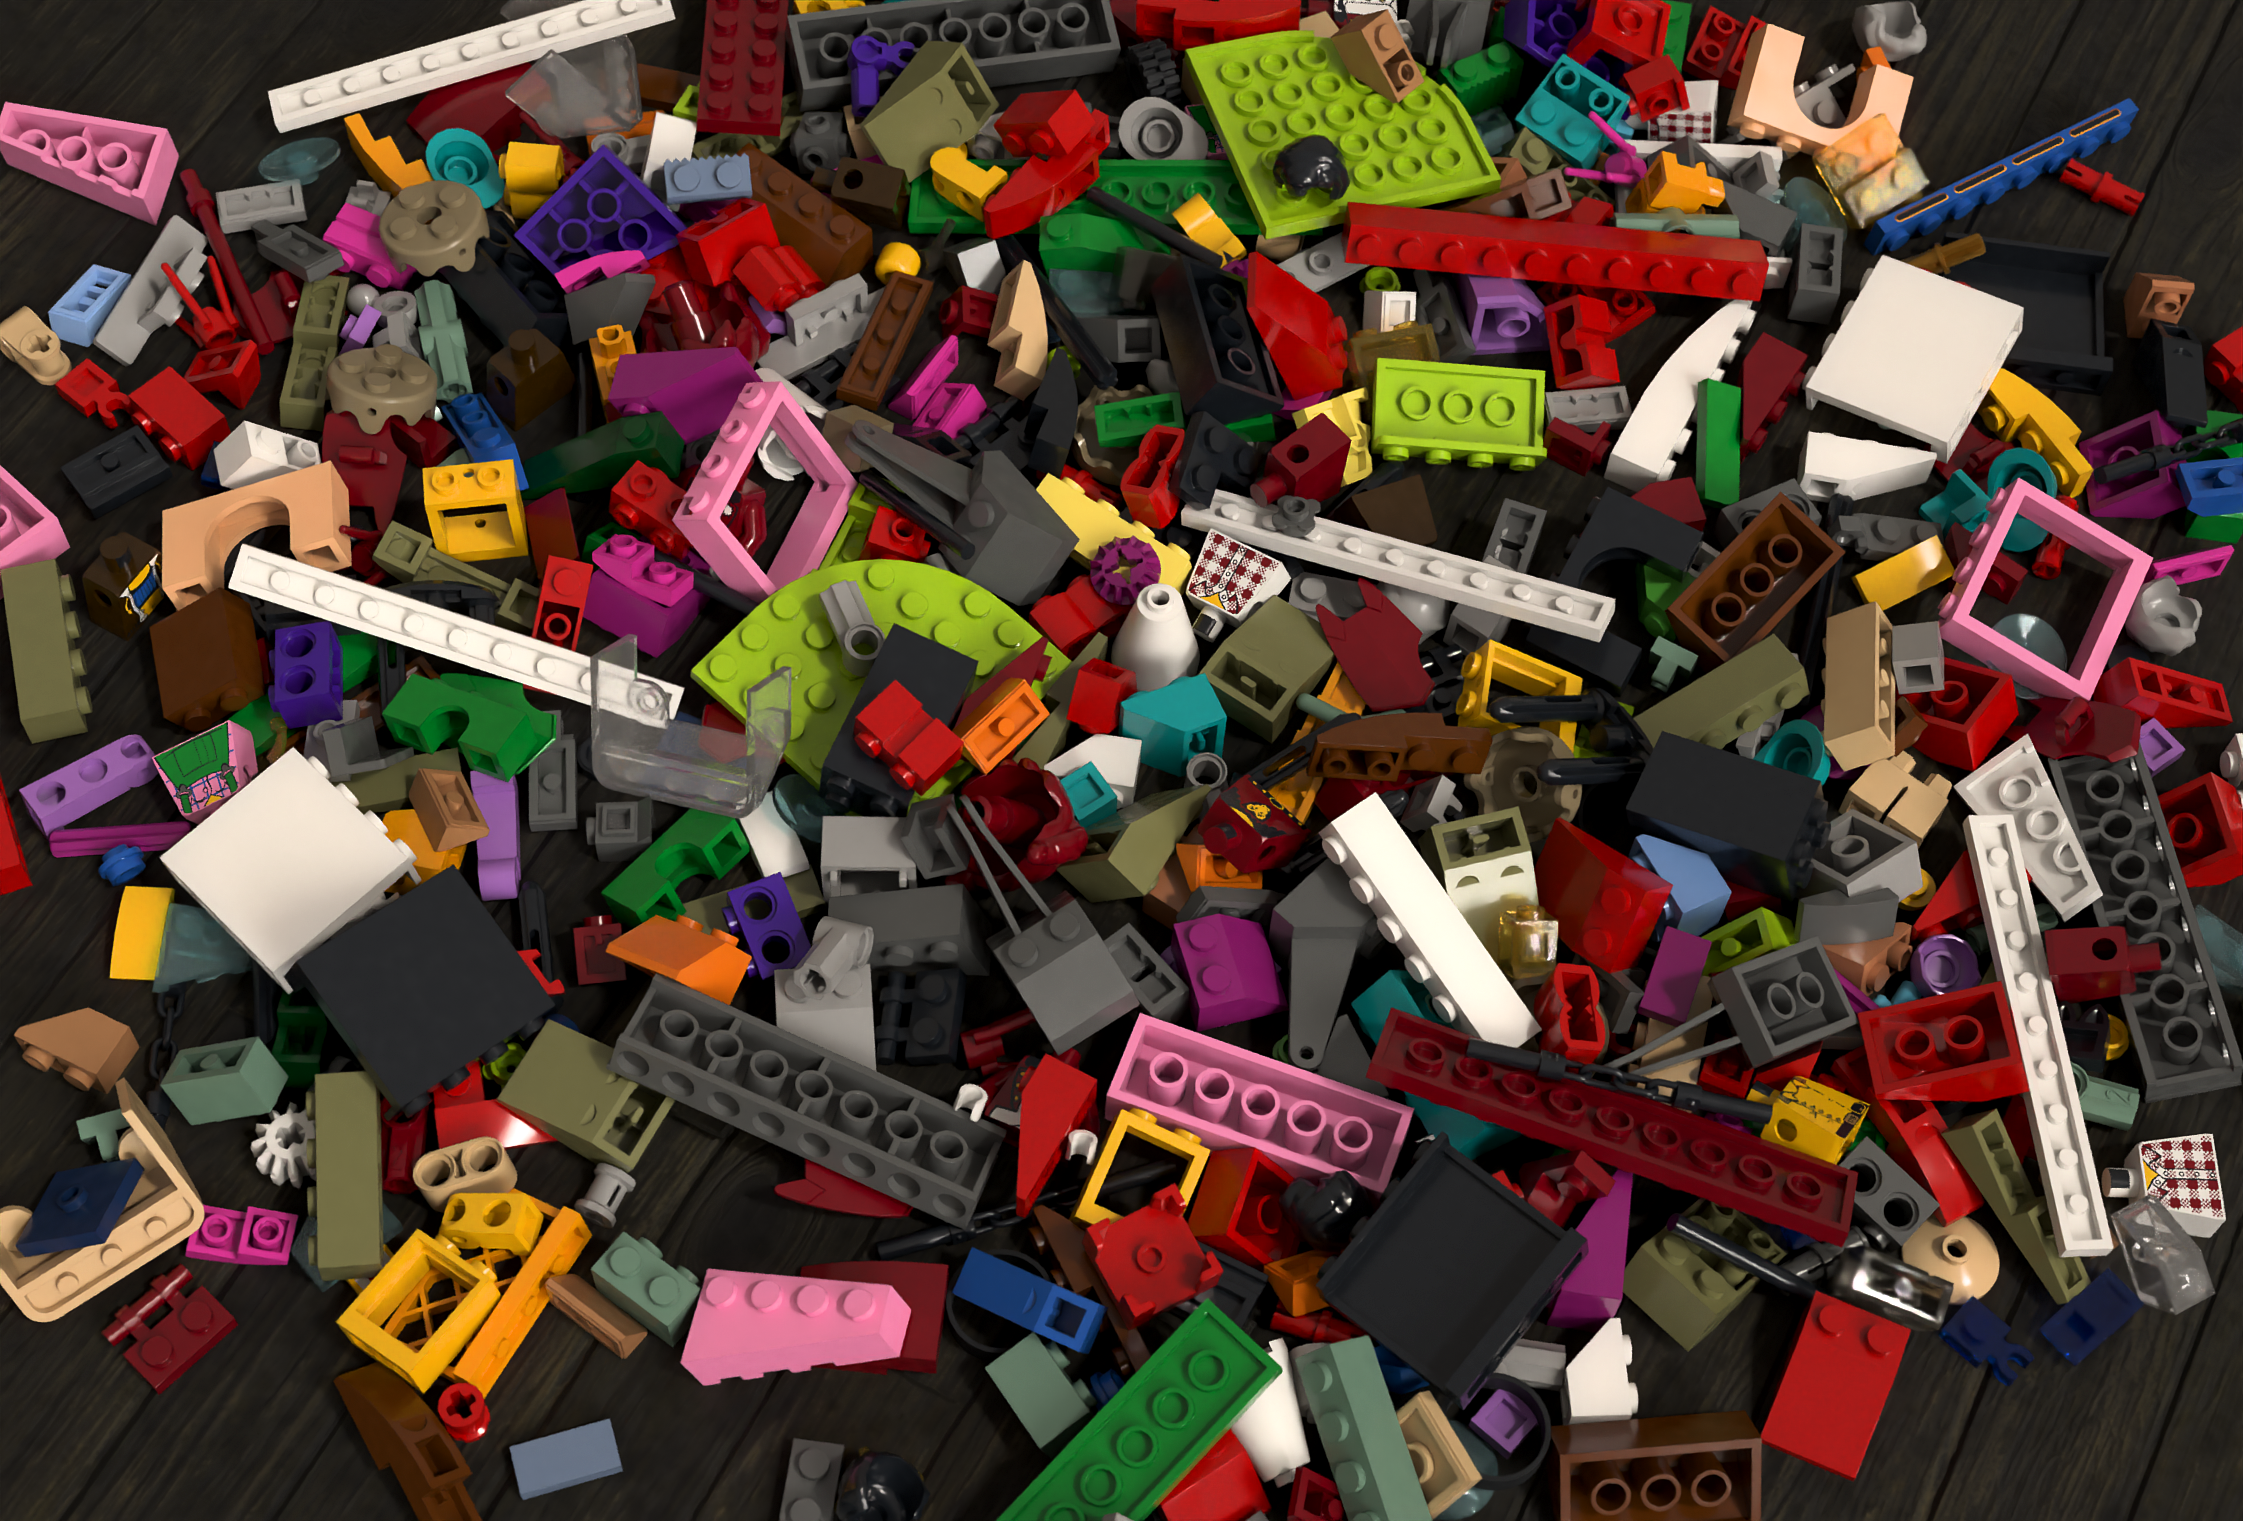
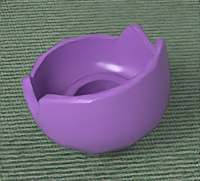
M1953 934L1933 935L1926 938L1917 946L1910 959V980L1925 998L1976 987L1981 982L1982 977L1978 970L1977 956L1969 943Z

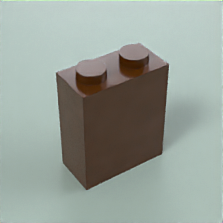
M219 587L149 627L165 719L196 733L209 728L212 723L232 712L245 708L250 702L266 694L250 603Z

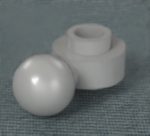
M358 284L349 290L346 297L347 307L355 316H360L366 304L382 312L377 323L384 329L388 327L387 316L401 311L404 312L413 324L419 318L416 298L413 294L406 291H392L380 296L378 291L371 285Z

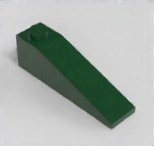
M662 411L621 417L525 460L524 473L529 488L520 491L522 501L542 498L562 487H565L566 494L612 488L637 460L648 467L660 469L669 479L679 478L685 441Z

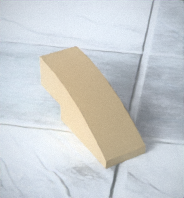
M1026 260L1020 262L1002 280L987 343L988 346L1001 352L994 386L1022 401L1041 385L1046 372L1048 353L1045 309L1032 265Z

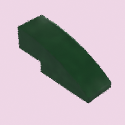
M306 987L296 993L292 991L289 995L283 989L277 1009L279 1028L272 1056L288 1076L283 1088L308 1089L315 1081V1074H322L329 1066L335 1027Z

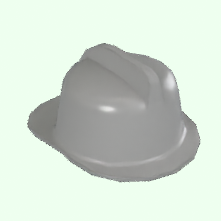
M1144 97L1134 101L1124 111L1119 121L1121 143L1125 150L1136 160H1205L1208 155L1209 141L1205 130L1196 120L1170 102L1159 97Z

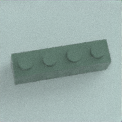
M1366 1335L1329 1344L1295 1358L1348 1521H1432L1370 1336Z

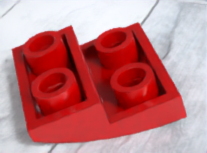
M1710 6L1704 14L1684 57L1681 70L1704 81L1718 80V86L1737 90L1751 35L1767 23L1751 15L1748 21L1743 24Z
M1548 282L1536 291L1537 296L1546 306L1576 294L1606 301L1612 334L1605 336V344L1630 331L1656 313L1655 305L1641 290Z

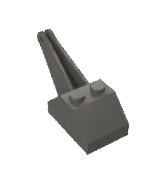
M1409 0L1406 20L1409 21L1414 30V35L1410 37L1412 47L1409 50L1414 61L1425 67L1426 71L1437 72V69L1447 68L1453 62L1481 51L1491 0Z
M857 420L852 426V432H849L844 440L846 446L852 452L874 466L921 507L975 546L974 555L970 559L964 560L939 542L938 549L962 577L1018 606L1033 605L1039 600L1080 540L1001 450L984 451L973 469H970L891 434L865 420Z
M964 794L959 799L975 826L1037 907L1019 920H1015L970 831L952 803L945 806L961 833L1007 926L985 940V942L1059 1056L1134 1009L1140 1003L1100 935L1077 901L1065 890L1044 903L986 827L967 795Z
M1329 857L1273 908L1267 941L1272 957L1288 969V1065L1317 1074L1318 1068L1322 1063L1351 969L1364 957L1367 960L1374 958L1386 943V939L1377 926V916L1368 903L1364 904L1357 899L1349 884L1351 879L1342 866L1332 862ZM1303 1056H1306V1057H1309L1310 1059H1303L1302 1057H1303Z
M1816 936L1731 967L1711 977L1707 984L1715 999V1007L1632 1053L1603 1066L1618 1069L1630 1064L1721 1014L1732 1038L1636 1069L1629 1073L1644 1077L1735 1047L1741 1055L1747 1070L1750 1071L1858 1024L1859 1021L1819 937Z

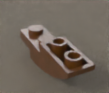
M1554 167L1481 196H1472L1438 210L1540 220L1572 208V204L1560 167Z
M1397 713L1373 716L1348 722L1317 735L1306 773L1309 777L1392 782L1397 781L1400 770L1481 774L1493 740L1489 728L1445 726L1442 713Z
M1043 1205L1033 1208L1032 1227L1028 1229V1235L1037 1255L1046 1254L1053 1270L1049 1271L1051 1281L1108 1307L1098 1333L1106 1331L1113 1345V1348L1109 1349V1353L1116 1371L1121 1377L1128 1375L1129 1379H1131L1151 1357L1140 1336V1333L1149 1330L1150 1320L1129 1331L1082 1245L1085 1231L1064 1216Z
M380 1362L342 1374L333 1380L378 1469L392 1467L419 1521H482L463 1484V1481L472 1474L470 1468L444 1426L428 1405L408 1384Z

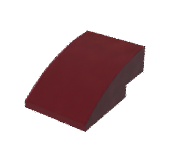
M525 62L435 88L424 97L407 118V126L426 146H428V142L437 133L446 129L461 128L468 130L482 138L491 150V153L522 136L520 124L523 121L519 116L521 112H526L532 118L553 105L550 84L529 62Z
M850 1261L824 1263L801 1268L800 1277L891 1285L911 1309L899 1357L836 1366L832 1362L812 1365L811 1367L887 1375L888 1369L936 1374L949 1282V1265L903 1261Z

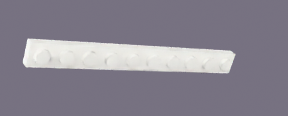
M583 0L268 91L274 122L279 132L283 133L674 20L675 15L670 0Z
M1219 489L1215 490L1209 509L1197 511L1186 503L1181 511V524L1183 526L1208 533L1212 528L1240 542L1599 643L1615 612L1616 599L1316 516H1314L1315 528L1308 535L1289 537L1272 524V517L1279 510L1277 505L1270 504L1262 508L1251 498Z
M242 544L228 586L230 589L664 730H668L674 720L685 687L247 544Z
M2013 814L1968 815L1962 825L1997 981H2002L2030 1090L2029 1092H2024L2023 1097L2059 1257L2107 1256L2113 1250V1243L2053 985L2049 976V968Z

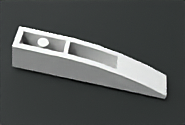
M1734 299L1691 334L1666 361L1645 390L1613 448L1604 478L1635 492H1639L1650 483L1670 479L1676 462L1671 459L1675 452L1681 455L1684 453L1693 433L1688 428L1691 422L1697 424L1698 382L1706 378L1719 382L1722 381L1725 371L1720 368L1723 362L1732 363L1741 341L1736 339L1739 332L1746 335L1756 316V311L1750 309L1753 301Z

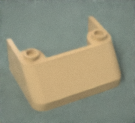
M125 1078L120 1079L115 1084L122 1115L131 1127L123 1133L119 1140L118 1154L120 1160L136 1158L144 1168V1171L106 1243L24 1257L15 1244L33 1212L25 1207L16 1205L0 1209V1284L25 1316L33 1321L50 1322L62 1317L192 1235L203 1223L204 1207L198 1191L166 1133Z

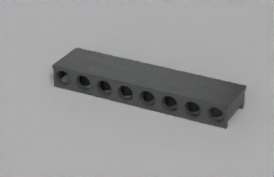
M2140 741L2136 756L2113 763L2085 755L2061 761L2048 758V778L2103 893L2100 898L2085 907L2091 927H2125L2130 945L2156 941L2159 943L2162 970L2134 973L2136 991L2113 996L2119 1019L2128 1030V1049L2145 1104L2241 1085L2243 1060Z
M658 973L653 977L649 990L624 1033H621L617 1039L613 1055L606 1067L608 1070L966 1230L997 1161L999 1156L997 1155L998 1150L1007 1133V1130L981 1118L979 1121L974 1122L970 1120L971 1114L959 1108L955 1111L953 1106Z

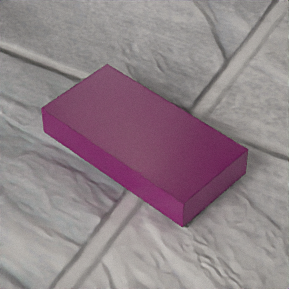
M1666 926L1637 1013L1674 1027H1679L1686 1023L1712 941Z

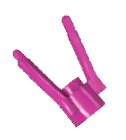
M1594 111L1589 112V119L1620 149V152L1611 155L1607 159L1605 171L1566 167L1564 174L1600 180L1609 184L1615 183L1628 189H1634L1641 178H1644V174L1647 171L1646 163L1641 158L1635 156V146L1628 144Z

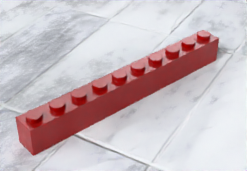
M1347 202L1341 237L1345 263L1759 302L1769 267L1761 241L1357 202Z

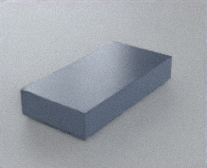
M610 1418L510 1447L522 1500L623 1471Z

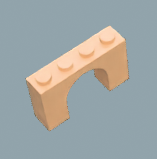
M1769 23L1752 33L1727 125L1740 129V134L1752 139L1765 138L1776 142V146L1782 147L1784 151H1801L1812 155V159L1819 164H1837L1848 168L1849 173L1855 177L1872 178L1890 168L1914 77L1879 64L1871 67L1859 75L1850 113L1844 125L1838 129L1824 128L1811 122L1801 112L1794 97L1793 80L1805 37Z
M331 460L163 510L162 589L176 609L179 611L219 587L224 589V566L232 549L249 534L268 526H290V550L297 561L330 572L352 566L351 538L339 532L341 525L350 527L349 491Z

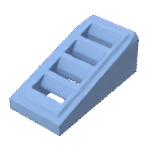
M93 264L48 311L51 330L56 333L60 340L89 347L131 281V275ZM98 284V285H102V286H105V287H108V288H107V289H103V288H100V287H96L95 285Z

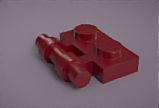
M181 1263L166 1276L162 1273L149 1283L152 1287L130 1307L126 1304L113 1314L116 1319L101 1331V1334L113 1347L129 1334L137 1341L123 1356L159 1395L238 1326L235 1318L202 1285L187 1299L179 1292L181 1288L193 1279L192 1274ZM166 1303L173 1311L150 1330L143 1322Z

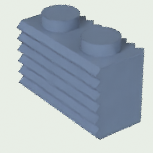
M735 153L732 158L727 154L724 158L718 155L715 159L709 156L706 160L701 156L699 160L692 157L688 161L684 157L681 162L677 158L673 162L668 159L664 162L667 205L752 197L749 156L745 153L741 157Z

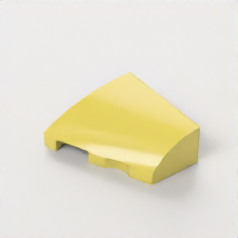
M1366 387L1292 413L1296 427L1299 429L1323 412L1352 440L1341 487L1367 478L1372 473V458L1368 450V443L1371 439L1370 425L1363 424L1361 420V402L1369 400Z

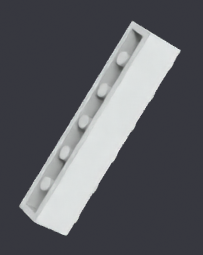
M1376 792L1332 821L1319 832L1323 839L1322 846L1326 855L1332 862L1340 864L1351 879L1349 884L1352 892L1359 901L1364 904L1368 903L1378 918L1377 926L1386 940L1398 946L1406 958L1404 963L1407 971L1417 982H1423L1433 997V1007L1441 1019L1451 1023L1457 1031L1485 1041L1515 1048L1542 1030Z

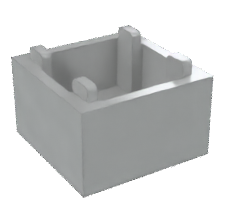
M823 816L821 876L826 909L829 907V897L918 888L919 869L900 838L907 817Z

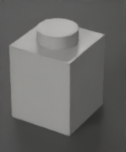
M1938 621L1893 626L1892 664L1899 695L1944 690V650Z

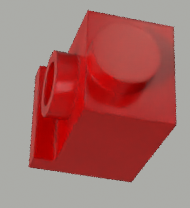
M1668 54L1623 74L1627 89L1624 93L1630 96L1626 109L1630 116L1637 114L1642 123L1679 106L1682 111L1690 108L1684 79Z

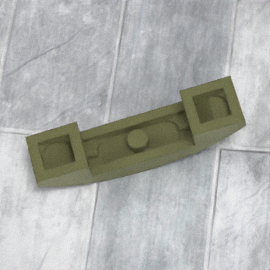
M393 520L391 521L372 557V560L403 583L446 580L483 586L491 590L501 602V606L494 610L495 626L521 634H531L539 592L538 588L515 578L512 585L431 548L433 539Z

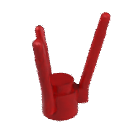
M208 256L207 263L222 311L216 310L214 307L201 309L169 264L162 263V271L194 314V326L181 315L175 323L194 339L201 351L232 344L237 335L235 328L240 323L232 312L215 258Z

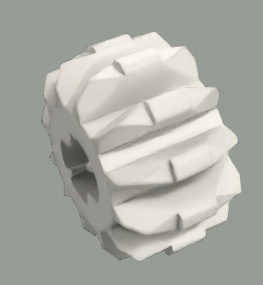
M291 1102L288 1105L287 1113L280 1116L277 1111L271 1110L269 1117L272 1123L256 1124L255 1131L259 1139L251 1142V1150L254 1156L258 1157L256 1165L261 1174L267 1175L271 1173L270 1177L274 1184L281 1186L290 1177L292 1185L300 1189L304 1176L310 1175L311 1179L316 1180V1168L309 1169L307 1163V1139L316 1138V1121H308L306 1108L299 1113L297 1105Z

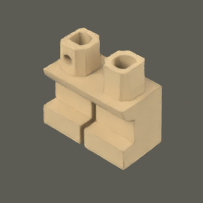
M1902 751L1897 757L1891 756L1873 762L1849 788L1838 812L1844 814L1853 808L1882 823L1886 816L1883 824L1917 841L1919 849L1928 833L1937 824L1949 802L1946 798L1952 783L1941 775L1933 773L1930 774L1924 783L1920 782L1910 775L1916 762L1911 755Z

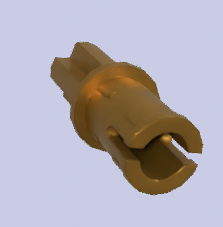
M1975 233L1942 247L1939 242L1935 243V248L1900 261L1917 268H1925L1933 274L1942 272L1949 274V267L1983 255L1986 252V247L1981 235Z

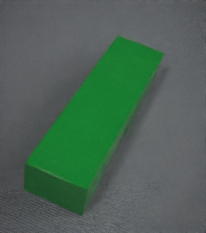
M1179 391L1094 406L1100 448L1140 446L1145 435L1157 424L1184 429L1186 433L1191 416L1185 414ZM1272 413L1224 425L1246 442L1276 441Z
M361 631V634L337 636L343 647V693L378 672L377 639L375 635ZM387 640L388 666L395 662L394 641ZM266 689L265 695L250 702L245 708L239 710L228 719L251 731L256 756L306 727L288 729L280 712H273L269 701L268 689Z

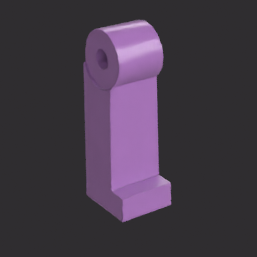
M137 734L128 735L19 789L29 816L47 841L50 842V833L52 831L64 829L65 825L125 793L131 787L142 786L154 779L159 773L152 759L156 755L142 736Z
M470 771L473 797L490 829L488 836L477 840L478 877L482 900L517 898L520 892L521 861L519 792L515 774L509 782H505L478 771Z

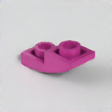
M615 534L592 552V561L608 575L632 591L655 602L672 607L694 588V572L677 568L670 562L654 561V545L638 541L631 535Z
M203 1205V1223L196 1232L189 1236L185 1257L237 1264L287 1265L298 1215L248 1206L246 1213Z

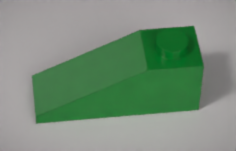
M1084 213L1040 217L1039 252L1048 280L1166 270L1171 265V247L1124 221Z

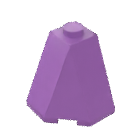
M1452 273L1454 290L1476 352L1472 355L1549 351L1550 345L1543 309L1545 306L1523 279Z

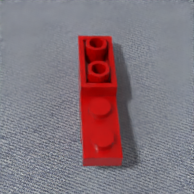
M1137 0L1136 34L1172 38L1173 50L1186 51L1189 48L1260 34L1300 30L1301 0H1219V2L1208 0Z
M1094 109L1091 115L1096 124L1068 155L1048 156L1047 161L1032 155L1022 167L1016 168L1006 185L997 194L991 195L985 203L983 215L986 236L996 239L1033 226L1040 222V217L1052 216L1085 192L1100 177L1098 156L1110 144L1109 116Z
M1864 1045L1834 1060L1831 1071L1839 1080L1846 1084V1090L1850 1095L1870 1104L1866 1115L1888 1141L1889 1144L1885 1153L1940 1204L1933 1214L1944 1228L1983 1206L1985 1201L1980 1190L1941 1135L1942 1132L1948 1129V1126L1931 1101L1877 1099Z

